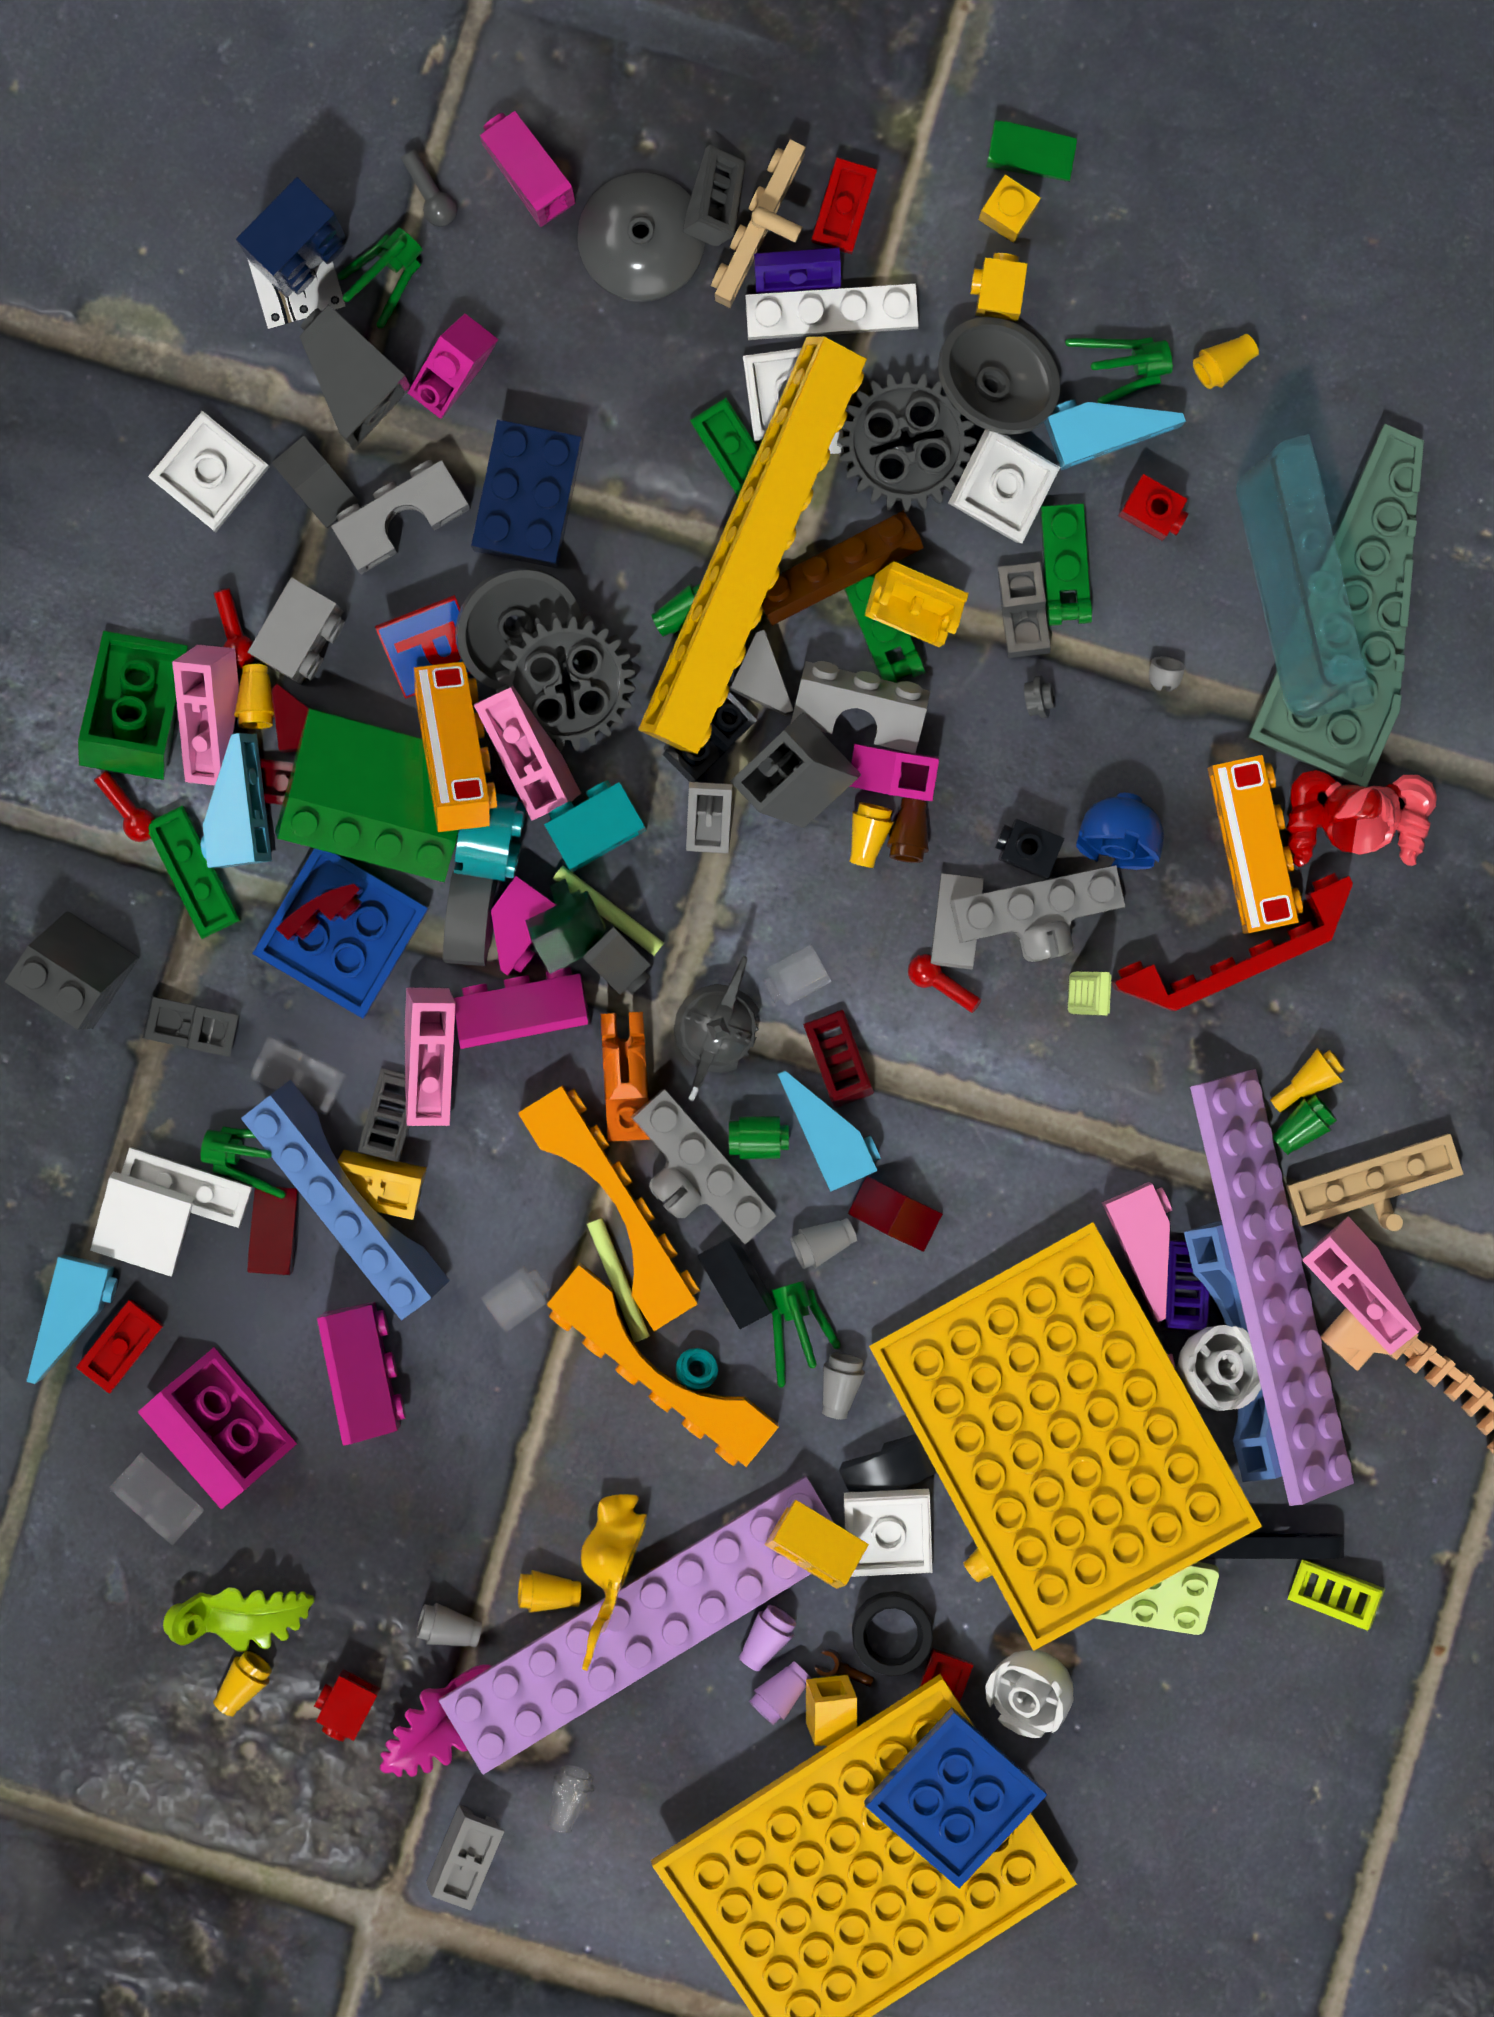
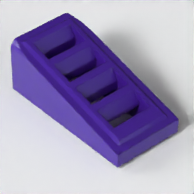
M1169 1240L1166 1319L1162 1320L1161 1325L1166 1328L1202 1330L1207 1327L1209 1291L1199 1279L1198 1281L1176 1280V1271L1193 1273L1191 1263L1176 1262V1254L1189 1255L1186 1241ZM1175 1289L1198 1290L1197 1298L1175 1297ZM1174 1306L1196 1308V1316L1174 1314Z

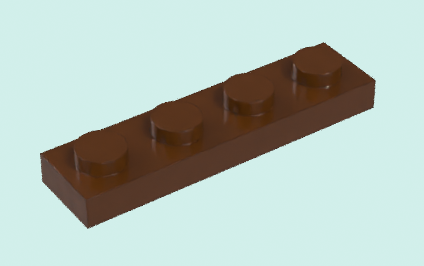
M903 510L780 573L775 585L766 593L761 605L763 611L773 626L882 570L893 561L898 562L923 549L924 546L920 536Z

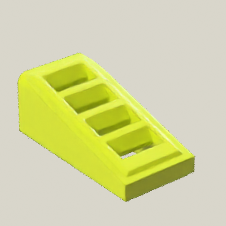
M1302 1559L1288 1600L1368 1631L1375 1619L1385 1588ZM1311 1573L1319 1575L1312 1597L1304 1595ZM1329 1579L1334 1581L1335 1585L1329 1601L1326 1603L1320 1600ZM1344 1585L1352 1588L1345 1609L1337 1607ZM1362 1592L1368 1594V1597L1360 1615L1353 1611Z

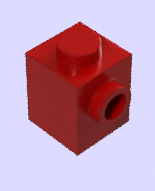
M1143 474L1118 516L1163 541L1169 532L1177 535L1189 513L1182 509L1188 499Z
M343 1669L334 1687L325 1684L314 1707L321 1710L316 1722L323 1725L322 1732L338 1741H344L346 1737L354 1741L381 1688Z

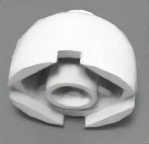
M1227 1325L1206 1327L1189 1337L1179 1353L1177 1373L1192 1400L1198 1406L1215 1411L1240 1409L1252 1402L1261 1390L1249 1334L1243 1328Z
M1031 1649L1014 1652L997 1665L985 1686L986 1700L989 1707L994 1703L996 1709L1001 1713L998 1720L1018 1735L1030 1738H1040L1045 1732L1052 1731L1054 1733L1065 1721L1074 1701L1073 1681L1068 1670L1058 1659L1039 1650L1033 1651Z

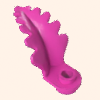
M483 1664L472 1667L451 1680L446 1688L424 1689L420 1694V1701L424 1710L408 1709L405 1712V1718L411 1727L398 1726L393 1730V1734L399 1740L390 1739L385 1743L389 1752L383 1751L381 1753L383 1762L380 1765V1770L383 1773L392 1772L397 1777H401L404 1769L409 1776L414 1777L417 1775L418 1765H420L423 1772L428 1774L433 1770V1756L443 1765L447 1766L452 1761L451 1747L453 1745L462 1752L468 1751L438 1699L492 1666Z

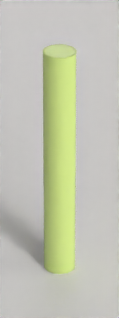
M562 866L553 877L557 883L653 956L663 946V941L565 866Z
M603 1218L587 1223L634 1343L648 1338L650 1335L638 1305L631 1295L632 1290Z

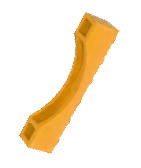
M562 1085L518 1112L541 1150L558 1155L583 1169L601 1185L615 1203L626 1225L632 1247L634 1277L631 1295L653 1331H656L696 1306L698 1300L695 1294L701 1290L688 1270L680 1273L672 1258L677 1256L678 1253L666 1234L664 1233L658 1237L649 1222L654 1220L655 1217L643 1197L635 1201L626 1187L633 1181L622 1163L618 1161L612 1164L604 1150L610 1145L598 1125L596 1124L590 1128L581 1115L587 1108L577 1091L573 1088L567 1092Z
M582 1263L578 1264L548 1301L547 1306L552 1309L548 1316L566 1331H569L573 1326L586 1338L582 1341V1344L601 1359L607 1354L619 1364L615 1368L618 1374L634 1386L640 1381L652 1390L648 1397L666 1412L674 1408L684 1416L685 1419L681 1424L697 1438L702 1439L706 1434L716 1442L718 1446L714 1451L732 1466H735L739 1461L747 1467L779 1428L778 1423L745 1396H721L693 1391L658 1370L639 1351L627 1333L617 1309L613 1289Z

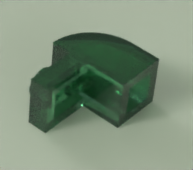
M566 879L550 885L556 906L525 920L531 941L549 974L582 958L602 939L606 928L588 891L582 893L579 889L573 892Z

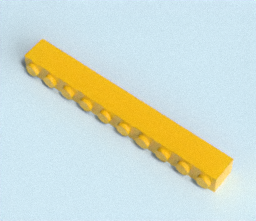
M825 336L806 337L639 726V731L679 750L696 754L709 740L712 732V719L717 708L723 705L728 696L729 686L727 684L733 670L744 659L746 653L745 642L751 629L755 628L763 613L761 605L767 591L775 585L779 577L780 569L778 565L784 551L788 550L795 540L797 532L795 526L799 516L812 500V486L817 474L828 463L830 457L829 446L832 439L846 421L847 411L845 409L850 397L858 390L863 381L864 372L862 369L867 360L866 358Z

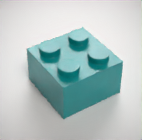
M606 780L586 792L589 799L574 807L573 803L569 801L548 813L551 821L544 825L571 872H575L647 831L620 782L612 786L609 780Z

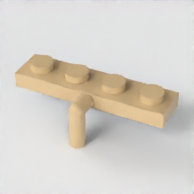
M790 139L785 150L777 148L767 169L773 175L766 189L759 186L752 198L749 210L753 212L748 227L740 224L730 245V248L735 250L728 266L721 263L712 281L711 286L717 289L715 292L716 302L731 308L754 261V254L758 253L768 230L796 243L803 227L777 215V212L805 156V146Z
M1447 1133L1288 1184L1286 1188L1298 1225L1301 1227L1373 1204L1380 1225L1385 1229L1398 1231L1403 1226V1220L1399 1215L1394 1214L1390 1198L1464 1174L1452 1136Z

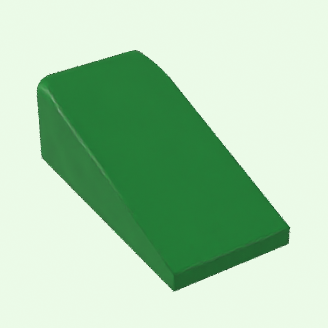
M995 120L986 167L1070 182L1077 138L1016 123Z

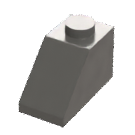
M614 927L583 956L587 963L620 995L626 989L633 995L650 978L645 971L651 964Z

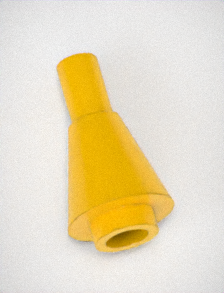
M1317 1048L1291 1080V1084L1272 1097L1270 1101L1281 1113L1301 1097H1308L1344 1082L1340 1073L1345 1068L1331 1050L1323 1053Z

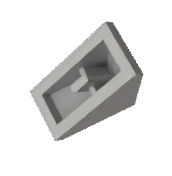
M765 630L756 632L730 691L783 716L793 714L794 710Z
M689 782L686 851L729 852L732 784Z

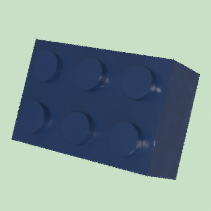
M296 177L236 238V241L250 263L288 298L293 292L299 295L312 283L315 278L312 272L323 261L326 264H330L339 256L345 247L342 242L346 239V236L335 213Z
M497 419L471 544L474 552L558 569L583 447L581 436Z

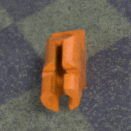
M629 1012L630 1035L627 1039H620L618 1037L616 1013L601 1014L608 1142L650 1140L631 1118L635 1112L649 1101L643 1012Z

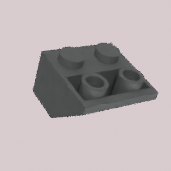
M802 712L730 782L759 813L805 828L852 785L861 774Z

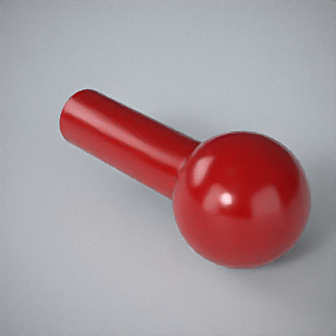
M225 588L213 592L227 638L223 647L235 648L237 669H242L244 665L252 664L255 660V657L248 653L253 641L243 635L230 588Z
M107 770L95 777L93 781L124 818L123 830L126 836L135 842H145L151 839L148 828L151 821L156 819L155 816L147 809L137 808Z
M921 954L911 960L908 966V976L914 985L921 988L934 987L971 1013L978 1008L982 999L942 973L941 966L931 964V955Z

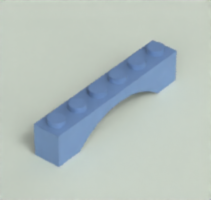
M291 1080L241 1118L266 1150L271 1151L273 1160L401 1321L430 1300L450 1281L423 1246L410 1240L392 1227L356 1190L331 1151L317 1112Z
M1216 1221L1185 1231L1184 1235L1194 1275L1207 1288L1218 1305L1226 1325L1230 1327L1237 1326L1248 1332L1222 1221ZM1262 1388L1252 1402L1238 1409L1233 1443L1243 1482L1276 1479L1282 1476Z

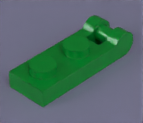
M1084 504L1041 506L1040 516L1048 626L1062 625V621L1077 620L1078 624L1091 623L1092 608L1089 589ZM1075 591L1076 603L1061 604L1060 592Z
M876 573L845 588V594L880 679L897 683L898 679L910 674L913 678L924 674L923 664L909 634L864 616ZM900 648L904 659L890 664L885 653Z

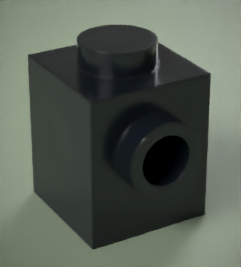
M1016 819L1012 827L1004 824L995 848L1002 851L998 860L1047 879L1050 876L1065 838Z

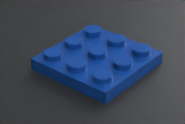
M314 848L252 954L355 1015L365 1019L429 908L341 856ZM350 884H357L364 890L358 896L362 904L347 920L344 921L339 916L335 922L330 921L320 912L316 916L320 921L319 925L304 940L299 936L293 941L287 940L276 929L298 908L328 891Z
M951 1707L864 1800V1804L867 1809L960 1889L1047 1796L1044 1788Z

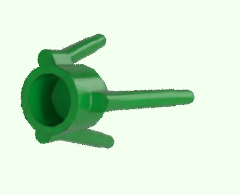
M399 227L391 236L385 234L375 246L338 273V279L344 280L376 256L380 258L343 295V301L349 302L385 266L395 273H398L402 268L404 271L376 324L379 329L384 328L409 280L421 266L416 260L423 251L421 246Z
M1152 337L1138 340L1068 338L1065 340V344L1068 347L1136 349L1132 350V356L1091 363L1090 367L1092 370L1133 365L1135 374L1137 376H1144L1099 397L1097 402L1101 404H1107L1146 386L1160 384V375L1171 374L1173 370L1171 351L1166 340L1154 342Z
M223 1126L221 1131L210 1129L206 1131L201 1146V1162L213 1164L214 1173L228 1175L280 1199L286 1196L283 1190L230 1166V1164L237 1165L241 1155L266 1159L272 1156L269 1150L243 1146L242 1140L236 1139L256 1138L250 1129H235Z
M804 1281L772 1290L774 1303L778 1308L771 1314L777 1385L780 1388H783L786 1384L782 1314L784 1315L785 1322L794 1320L802 1349L810 1368H815L817 1363L803 1316L810 1315L808 1306L832 1347L839 1349L841 1346L834 1330L817 1302L814 1289L807 1291Z

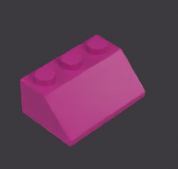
M571 967L546 971L547 980L530 983L529 975L505 979V988L488 991L487 983L462 988L463 996L453 998L455 1001L460 1049L591 1024L582 975H572Z
M371 1302L324 1312L317 1318L343 1446L398 1431L401 1427L399 1420L406 1419L402 1395H394L391 1378L397 1377V1369L393 1352L385 1353L382 1336L389 1335L384 1310L377 1311L376 1303Z
M215 1347L138 1411L139 1415L220 1509H223L297 1445Z

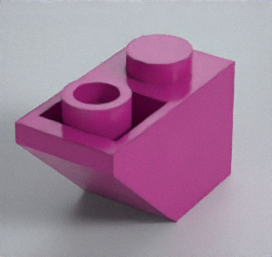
M464 313L439 337L407 393L442 419L481 370L499 339Z
M854 744L851 764L860 772L861 776L849 787L893 796L933 801L939 757Z
M517 876L514 877L491 909L500 971L507 976H510L513 970L520 974L535 955V952L529 948L536 938L540 935L546 939L560 920L554 914L559 906Z

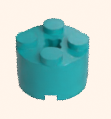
M496 793L497 808L489 809L490 826L459 830L455 862L457 863L454 873L499 881H506V877L514 878L521 844L514 843L513 838L514 836L520 837L526 809L523 803L519 801L518 796Z

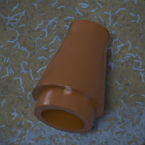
M902 798L901 808L887 843V847L890 848L889 857L891 859L907 863L923 862L924 853L929 852L926 801Z

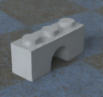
M432 460L423 462L409 472L412 477L411 479L399 486L395 482H391L373 493L375 500L362 508L358 504H354L336 516L339 522L331 527L361 575L397 554L390 541L388 528L392 518L399 512L405 510L420 512L426 517L435 531L470 510L467 501L442 460L436 464Z
M805 661L791 723L803 712L821 732L832 734L835 721L843 711L851 708L863 709L870 713L876 721L875 745L916 754L928 707L930 691L924 690L918 684L909 681L895 683L883 680L878 675L867 671L854 673L841 670L836 665L826 661H817L815 663Z

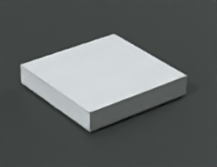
M802 348L743 356L754 442H761Z
M201 411L148 477L213 531L217 532L270 466L206 413Z
M985 429L948 504L1014 542L1023 543L1060 467L1008 436Z
M113 1171L108 1180L90 1251L172 1277L176 1269L195 1197Z
M929 1488L844 1493L845 1530L869 1544L851 1577L933 1573Z

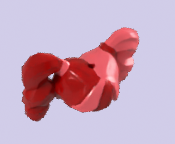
M1318 770L1301 773L1291 784L1290 801L1292 811L1288 816L1289 822L1286 826L1287 830L1291 833L1288 839V846L1291 853L1294 854L1293 863L1299 868L1310 861L1313 848L1317 843V828H1323L1325 835L1332 845L1342 852L1358 855L1375 852L1391 843L1397 830L1400 834L1398 846L1400 847L1399 856L1407 866L1416 865V858L1424 850V839L1428 836L1431 823L1428 817L1436 807L1437 794L1433 784L1420 775H1402L1392 784H1388L1385 787L1341 785L1329 774ZM1324 792L1327 796L1324 806L1318 801V794ZM1399 798H1402L1404 801L1403 809L1400 808Z

